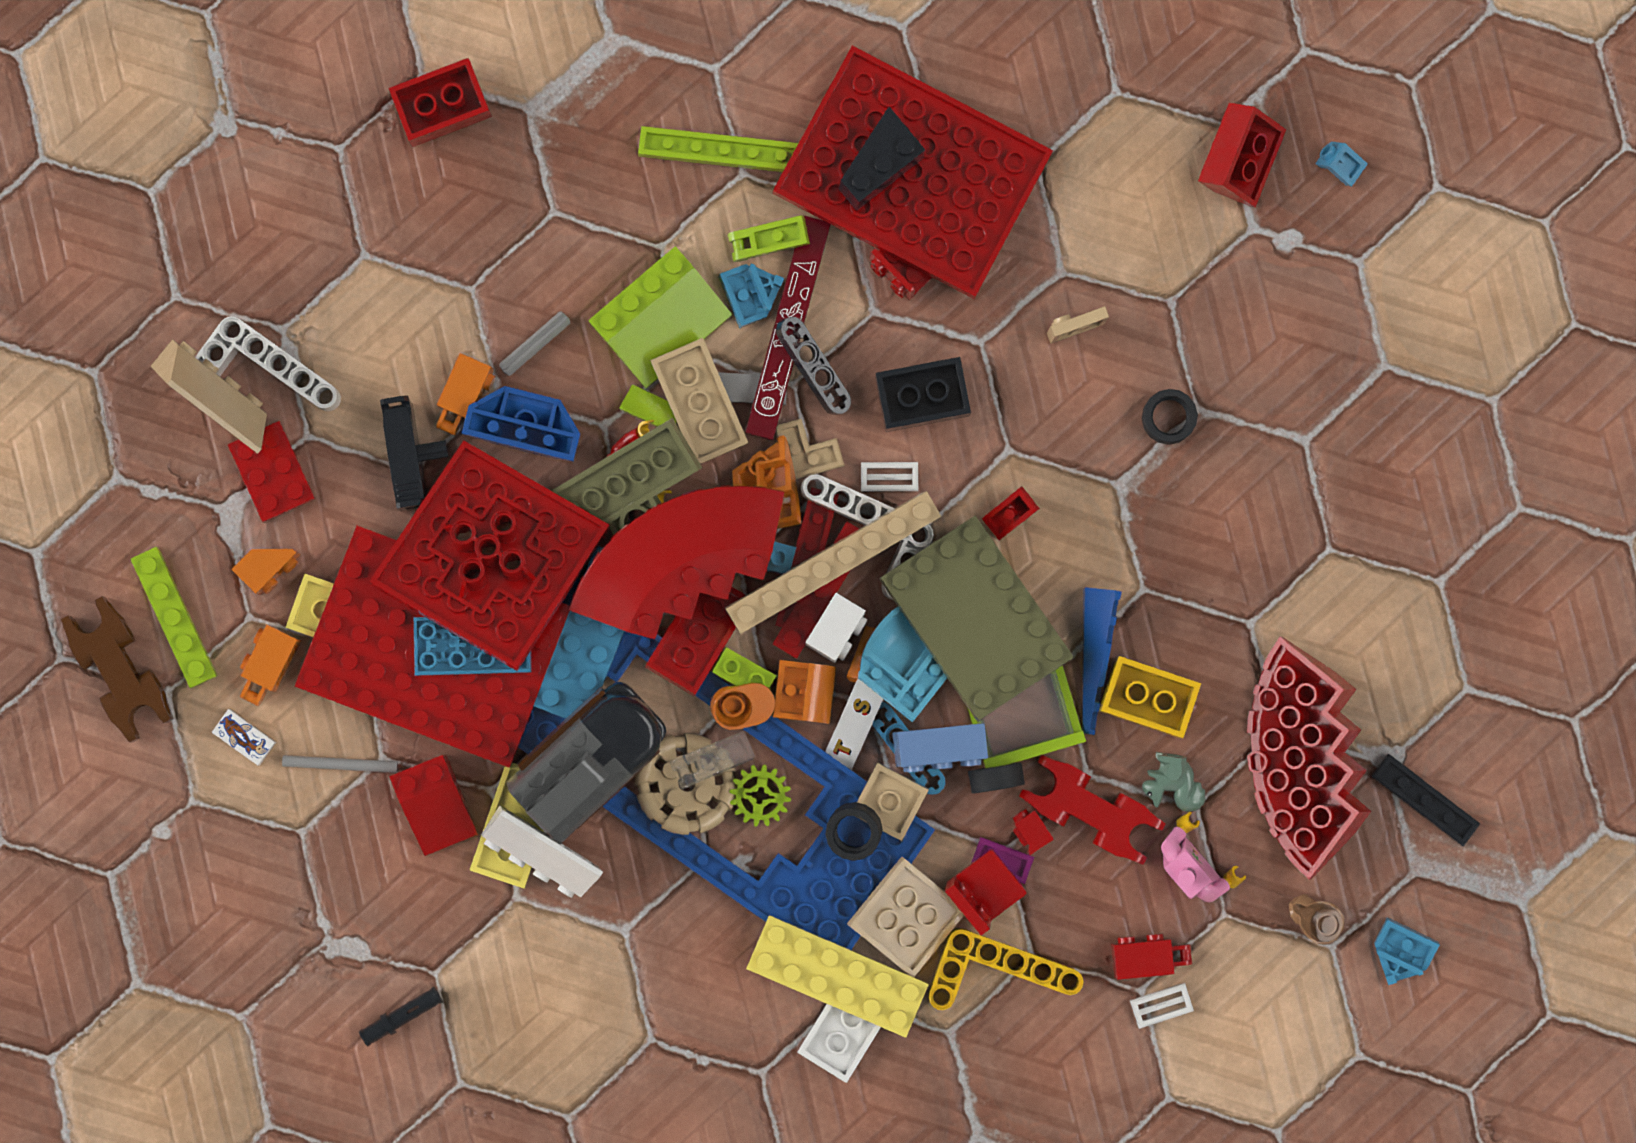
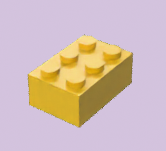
M1117 656L1100 703L1099 712L1182 739L1184 738L1201 683Z

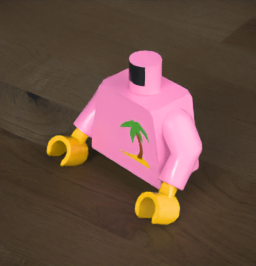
M1188 812L1177 819V827L1171 831L1161 845L1164 869L1190 899L1198 897L1205 902H1213L1229 891L1230 888H1236L1246 879V876L1239 878L1235 875L1234 871L1239 868L1238 866H1233L1224 874L1223 878L1216 873L1186 837V833L1194 830L1200 824L1199 820L1191 823L1189 816L1192 812Z

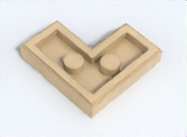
M802 418L777 425V438L782 435L787 438L796 480L844 467L837 438L809 446Z

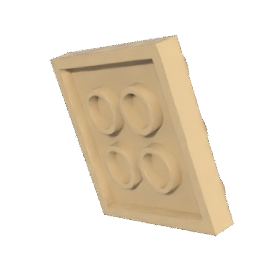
M901 856L847 924L907 974L915 977L963 918L964 914L946 892Z

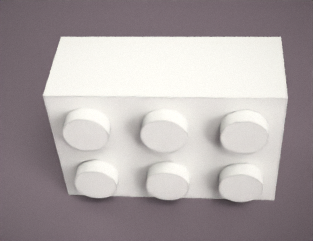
M835 593L805 642L806 646L836 663L838 658L843 661L852 647V644L848 642L853 634L858 636L868 620L863 617L866 611Z

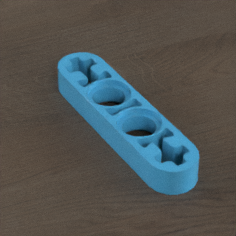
M882 701L879 709L885 707L887 710L884 714L886 719L890 722L893 717L897 723L889 726L884 733L880 730V727L884 726L880 719L874 720L872 726L894 753V744L889 740L890 731L894 728H900L903 731L909 730L890 705ZM928 769L927 771L932 777L938 775L940 780L937 782L939 787L937 789L929 787L927 794H938L944 789L945 777L939 769ZM909 772L916 783L925 787L927 779L923 774L918 778L915 772Z

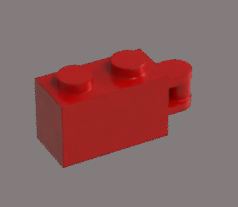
M1163 933L1146 935V940L1135 941V936L1117 938L1118 943H1111L1114 978L1117 980L1175 974V966L1193 964L1191 944L1172 945L1171 939L1164 938ZM1172 951H1180L1179 961H1173Z

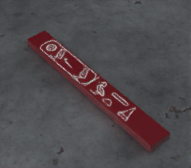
M804 216L810 244L794 249L745 432L747 435L770 441L774 440L794 365L793 360L777 337L776 327L780 320L788 317L799 318L805 324L831 224L824 220ZM794 325L788 326V330L785 331L787 335H793ZM796 339L797 342H794L793 346L800 343V339Z

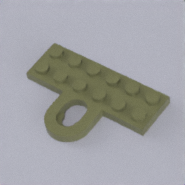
M671 418L551 491L609 524L610 530L615 535L626 524H629L628 516L632 510H642L646 513V510L659 503L661 504L657 496L659 493L697 472L702 466L674 419Z

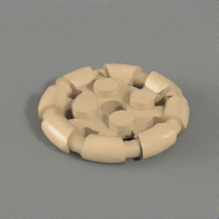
M684 733V736L681 737L667 736L660 743L659 749L661 752L635 776V786H638L639 792L637 799L642 810L651 821L654 819L661 824L662 829L680 835H689V832L695 831L703 833L719 825L725 819V813L728 810H732L734 805H730V801L736 799V795L729 793V791L738 787L733 782V773L736 770L727 753L722 748L718 749L712 745V740L691 733ZM685 748L686 755L677 757L676 749ZM703 752L712 758L709 764L704 759L699 758ZM658 759L664 763L661 771L654 765ZM722 775L723 784L715 785L714 777ZM681 778H689L694 784L693 790L689 792L682 791L679 788L678 781ZM657 784L658 793H650L649 785ZM711 799L718 803L715 809L707 806ZM664 804L673 809L670 816L660 810ZM695 813L696 820L688 821L686 814Z

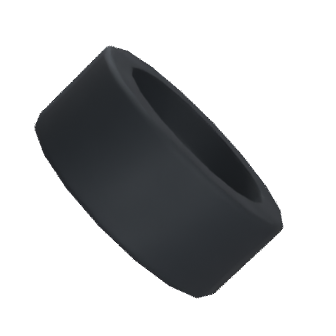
M1166 389L1159 391L1150 397L1143 408L1142 423L1144 430L1150 438L1158 443L1168 445L1179 443L1192 433L1197 424L1198 413L1196 405L1190 396L1180 390ZM1162 401H1176L1185 409L1186 423L1176 433H1164L1154 424V409Z
M1021 762L968 771L972 794L1025 785Z
M852 802L843 804L834 811L827 823L825 835L827 844L833 853L842 859L855 861L862 860L874 852L881 840L883 828L881 819L875 810L866 804ZM857 816L868 823L871 835L866 844L860 847H853L841 841L837 828L843 818Z

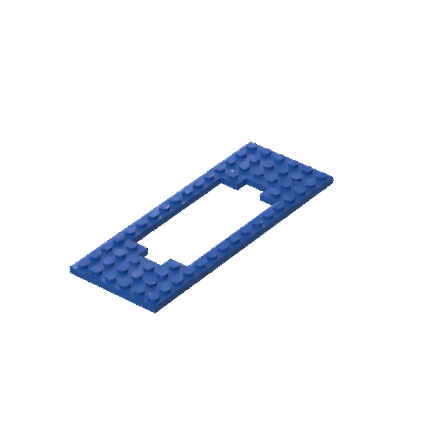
M579 578L576 580V582L574 583V585L572 586V588L570 589L562 603L570 605L575 590L580 582ZM624 631L607 676L618 682L637 655L648 662L662 637L657 634L656 639ZM710 671L695 696L710 706L713 695L719 689L731 685ZM534 706L519 748L529 754L565 718ZM773 715L765 722L743 728V730L824 786L805 814V816L821 826L823 830L798 865H795L778 853L758 881L690 832L689 835H680L662 829L661 824L654 819L651 821L646 816L638 802L637 795L625 786L603 806L606 810L765 922L769 915L850 950H852L861 935L847 924L901 856L912 864L935 831L933 827L915 816L902 841L882 831L881 840L877 848L871 855L862 860L851 861L842 859L833 853L827 844L825 835L827 823L837 808L843 804L858 801L867 781L778 718L773 717ZM847 816L838 824L837 833L841 841L848 846L860 847L870 839L871 830L867 822L855 816Z

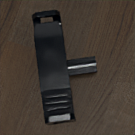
M404 395L381 399L383 428L396 508L400 511L418 509L427 496L422 461L449 457L446 440L419 444L413 403H411L409 396ZM401 402L402 404L389 407V404Z

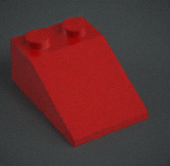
M440 755L389 776L399 803L424 856L478 835L447 755Z

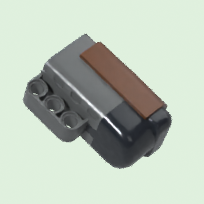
M614 682L605 690L600 687L518 764L520 770L507 781L508 790L545 833L550 834L556 842L561 844L661 752L659 748L666 735V726L662 719L628 684Z

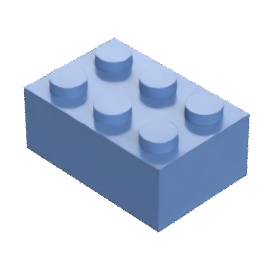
M985 723L892 732L896 767H903L904 772L924 771L923 765L932 764V769L953 768L952 762L960 761L961 766L981 765V759L988 758Z

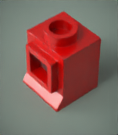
M1024 809L1012 817L1015 826L1012 830L1022 846L1025 847L1027 845L1028 855L1033 854L1054 840L1035 810L1028 812L1027 809Z

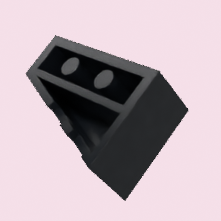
M890 107L887 108L840 181V192L856 211L919 163L924 157L925 148Z

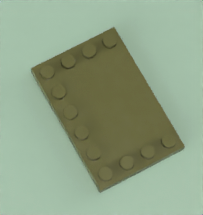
M973 516L880 578L890 596L977 722L1073 659V655L976 516Z

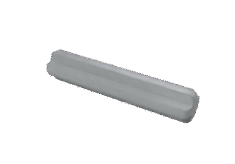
M562 311L558 312L499 364L500 368L506 375L511 376L570 324V319Z

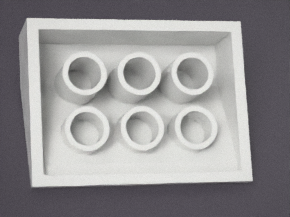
M500 805L481 834L486 839L483 844L496 852H499L502 848L511 854L508 858L522 868L525 864H528L535 869L533 875L546 883L550 879L560 884L558 890L571 898L574 894L582 897L603 873L596 864L562 843L559 844L554 838Z

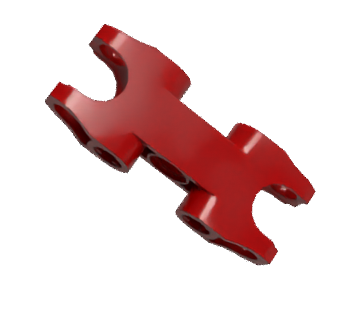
M1040 755L1037 763L1048 769L1054 776L1055 784L1052 791L1045 796H1038L1028 790L1021 789L1018 796L1029 803L1039 814L1062 827H1065L1071 815L1099 830L1092 842L1093 844L1114 856L1127 858L1144 865L1147 857L1136 851L1130 844L1129 835L1131 830L1139 824H1147L1154 829L1162 831L1166 823L1152 814L1144 805L1120 792L1113 804L1107 802L1085 789L1091 779L1090 775L1068 763L1059 762Z

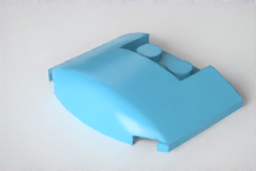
M899 607L892 610L870 636L863 650L860 671L858 672V679L911 722L916 719L947 679Z

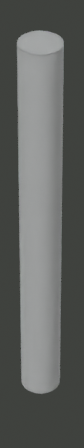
M283 755L282 759L283 767L398 773V761Z

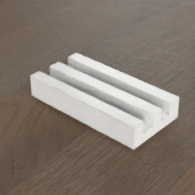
M861 462V492L918 491V462ZM867 469H912V474H867ZM867 480H912V485H867Z
M1185 983L1129 1000L1139 1029L1194 1011ZM1179 991L1182 992V996L1142 1009L1138 1008L1139 1004ZM1185 1002L1186 1007L1142 1020L1141 1015Z

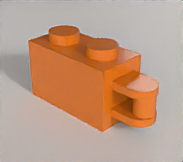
M462 353L459 354L437 402V406L443 409L436 428L454 436L457 434L463 419L466 418L468 406L479 401L485 390L490 391L496 377L492 374L494 369L491 366ZM449 412L457 415L454 423L446 420Z
M266 624L264 629L260 628L253 640L256 646L252 654L248 653L240 666V669L243 670L241 676L248 679L240 698L260 706L268 690L276 692L302 640L271 625ZM254 683L262 686L259 693L251 690Z

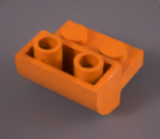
M780 660L773 717L830 724L836 667Z

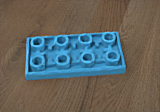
M414 617L415 676L531 672V651L518 671L428 618Z

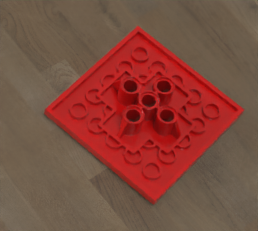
M463 440L369 582L373 587L518 671L609 531L610 525ZM507 522L512 524L511 528L507 531H499L497 529L500 524ZM470 532L472 534L466 541L457 539L460 533ZM494 546L496 548L495 552L491 555L481 553L485 547ZM515 560L521 562L517 569L510 570L506 568L508 562ZM469 571H480V575L477 578H466V574Z

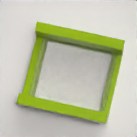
M1063 666L979 722H977L968 709L972 724L985 723L988 758L983 759L985 768L1012 764L1086 742Z

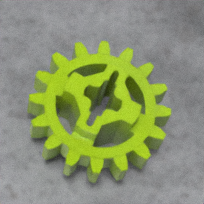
M763 764L761 771H757L755 765H752V773L748 774L742 770L743 779L734 778L733 782L738 787L729 791V793L736 795V799L730 801V805H738L739 808L736 810L735 815L744 813V823L751 818L754 819V826L756 827L760 820H764L765 825L769 826V818L773 817L776 821H779L780 817L777 813L779 811L787 813L788 810L783 804L784 802H791V798L785 796V792L791 790V787H783L782 783L786 777L777 778L778 769L775 768L769 773L767 772V765ZM758 776L756 785L750 789L743 788L749 779ZM768 778L777 784L780 793L771 791L767 785ZM759 787H763L764 793L774 796V799H764L762 804H758L757 798L747 795V792H757ZM741 798L749 799L753 805V813L744 807ZM770 802L778 803L772 812L763 815L766 805Z

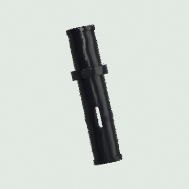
M432 987L429 991L407 1002L393 1012L380 1015L381 1019L363 1030L361 1029L359 1034L368 1047L388 1034L393 1035L397 1033L396 1029L419 1017L436 1005L443 1003V1000L436 988ZM417 1005L419 1006V1008H417L416 1010L412 1011L411 1013H408V1010L414 1008Z

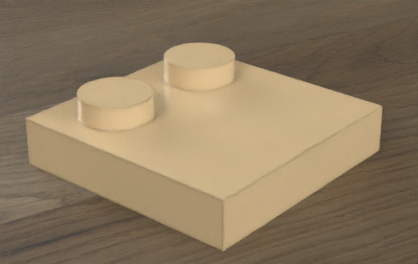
M1104 306L1071 318L1068 314L1053 320L1054 323L1051 324L1052 326L1047 332L1050 343L1052 344L1104 325L1109 318L1107 310Z
M877 763L857 803L866 804L875 810L881 819L882 831L902 841L929 789Z

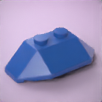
M507 386L470 404L462 429V434L492 444L574 462L580 438V432L561 400Z

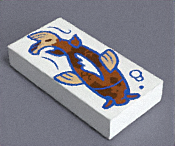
M231 709L227 710L212 731L213 734L258 766L261 765L276 744L273 739Z

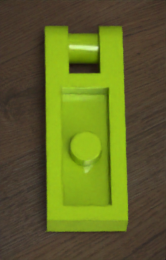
M802 215L728 233L729 243L733 244L734 249L732 253L733 262H741L750 258L810 244L805 218ZM749 239L751 248L745 249L743 240Z

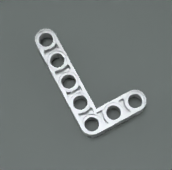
M236 317L224 318L196 355V358L201 362L206 358L218 367L219 370L216 374L221 376L238 351H240L320 409L332 411L341 402L340 393L335 387ZM239 324V335L229 338L227 334L229 327ZM255 341L263 342V350L259 354H252L250 351L251 345ZM222 347V358L218 361H212V350ZM279 357H285L287 361L286 367L281 371H275L273 367L274 361ZM303 373L308 374L310 377L309 384L306 387L299 388L296 384L298 376ZM325 390H331L333 393L332 401L328 404H321L319 400L320 394Z
M810 475L801 483L800 489L804 498L862 525H867L894 509L821 475ZM817 480L820 482L822 491L818 496H813L808 492L807 485L809 481ZM840 491L847 495L848 502L845 507L840 508L835 505L833 498L836 492ZM864 503L870 504L874 509V514L870 519H864L860 515L859 510ZM929 524L923 527L926 537L921 543L916 542L912 538V534L900 540L887 573L901 564L900 559L904 553L907 552L914 556L931 544L933 529ZM882 584L881 587L883 594L887 598L893 600V598L890 596V594Z

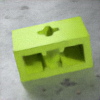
M727 647L712 673L735 686L747 683H761L770 689L777 677L775 674Z

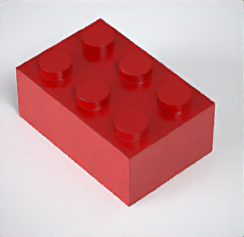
M469 57L388 88L412 147L492 117Z

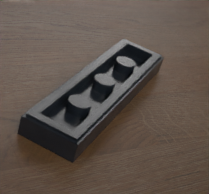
M1390 754L1384 757L1370 776L1462 847H1464L1480 825L1478 821Z

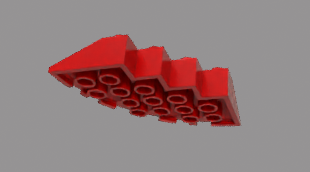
M723 485L710 489L693 490L662 504H657L646 510V513L633 520L630 524H626L621 528L601 552H598L593 559V563L585 575L582 576L568 609L626 632L656 639L664 612L692 619L700 593L728 600L736 573L764 580L773 551L785 492L762 486Z
M1280 636L1263 664L1262 668L1264 669L1253 691L1255 695L1247 720V733H1251L1252 752L1247 755L1249 771L1253 772L1256 802L1261 814H1264L1270 833L1278 840L1281 847L1285 850L1284 854L1305 877L1311 880L1357 832L1372 812L1350 793L1367 770L1345 753L1361 732L1357 725L1341 713V710L1357 689L1334 670Z

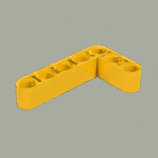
M957 928L950 932L929 988L928 998L931 1005L937 1010L950 1008L955 1001L969 959L1066 995L1077 994L1082 989L1084 981L1082 975L1074 968L989 937L981 936L967 929ZM965 934L968 937L969 944L965 949L959 950L953 946V939L956 935ZM985 944H992L996 949L994 957L988 960L982 958L980 955L981 947ZM1015 953L1020 954L1023 958L1021 967L1018 969L1009 968L1007 964L1009 956ZM949 961H954L959 965V972L953 977H948L943 973V967ZM1042 963L1047 964L1050 968V974L1045 979H1038L1034 973L1036 966ZM1069 973L1075 974L1077 977L1075 987L1071 989L1064 988L1062 986V978ZM941 988L949 992V999L944 1004H938L933 999L935 991Z

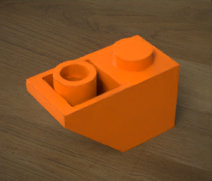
M251 549L231 570L255 594L261 595L263 592L268 594L277 586L278 581L276 579L283 572L288 574L297 566L299 562L296 559L301 554L294 549Z

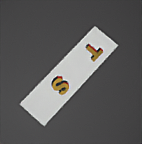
M857 679L825 751L850 770H852L883 701L881 696L860 679Z

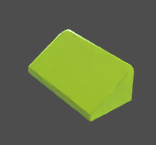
M632 384L619 408L621 411L642 421L654 420L650 424L655 427L660 426L671 418L677 424L667 400Z

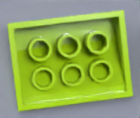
M675 246L588 321L647 389L658 379L650 360L701 338L705 339L730 318L732 313Z

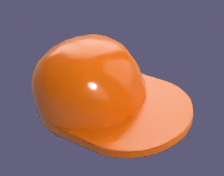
M761 683L725 686L713 695L710 702V711L713 719L721 727L728 730H738L759 725L768 720L775 707L774 695L768 687Z

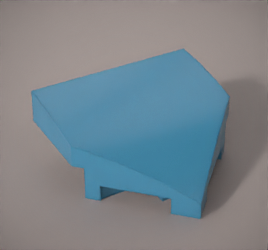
M752 263L750 266L745 264L719 274V280L739 329L765 319L768 316L784 280L783 277L761 270Z
M1388 917L1374 942L1388 985L1395 984L1397 981L1411 976L1423 975V971L1428 969L1440 946L1438 941Z

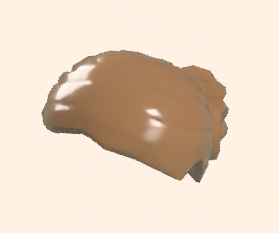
M1306 894L1299 895L1289 902L1290 917L1296 924L1300 925L1302 932L1308 939L1321 945L1330 944L1338 939L1345 926L1344 915L1338 906L1330 902L1315 901Z

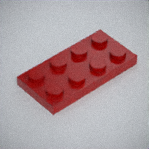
M731 587L728 600L700 593L692 619L675 616L646 663L645 668L694 697L736 629L725 607L746 595L734 587Z

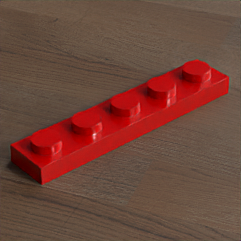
M811 487L810 494L818 496L822 490ZM836 493L833 498L835 505L837 504L839 494ZM807 501L791 569L825 549L834 511L812 501ZM798 601L778 612L775 626L783 627Z
M846 522L833 544L859 530V528ZM851 570L801 598L772 645L797 659L806 645L805 642Z

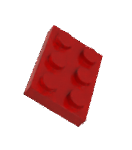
M281 421L265 427L262 448L258 454L239 439L227 444L263 523L316 499Z

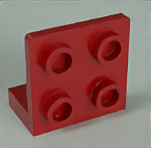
M874 248L870 253V263L872 264L870 268L881 279L886 276L892 284L890 288L901 299L905 296L910 301L932 279L927 274L881 250Z
M993 849L988 850L948 880L945 888L946 894L981 936L990 930L991 921L1027 893L1023 885Z

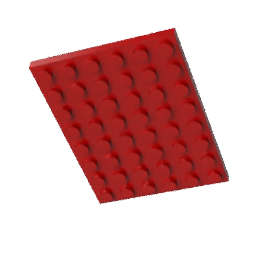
M852 45L776 183L772 194L975 299L1053 150ZM890 107L925 148L924 157L919 163L856 211L840 192V181L887 108Z
M356 525L294 687L511 768L533 711L538 692L570 612L568 609L570 605L561 603L531 649V672L415 676L414 617L424 616L373 587L369 582L397 540ZM469 571L466 574V578L475 579L480 575V571Z

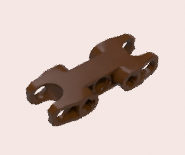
M101 596L95 600L96 607L101 615V623L94 632H84L77 621L69 615L62 618L61 622L67 636L68 646L79 665L85 670L96 664L110 692L99 698L108 718L122 732L124 737L130 743H133L140 739L134 724V715L140 707L146 705L151 707L163 723H168L174 718L167 701L166 692L155 673L149 669L139 675L124 648L135 642L134 635L127 622L114 609L108 599Z

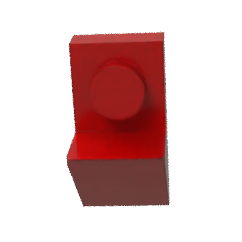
M1021 486L981 519L1000 541L1040 508Z

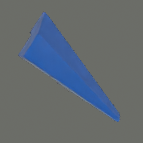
M1083 588L1082 731L1084 734L1095 735L1101 691L1105 683L1114 625H1116L1118 600L1121 598L1122 591Z

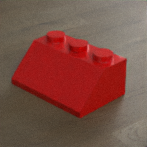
M1229 103L1198 182L1215 193L1256 208L1287 129L1254 106Z

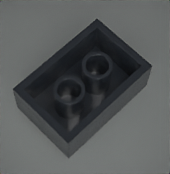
M960 357L875 373L886 432L954 420L971 415Z

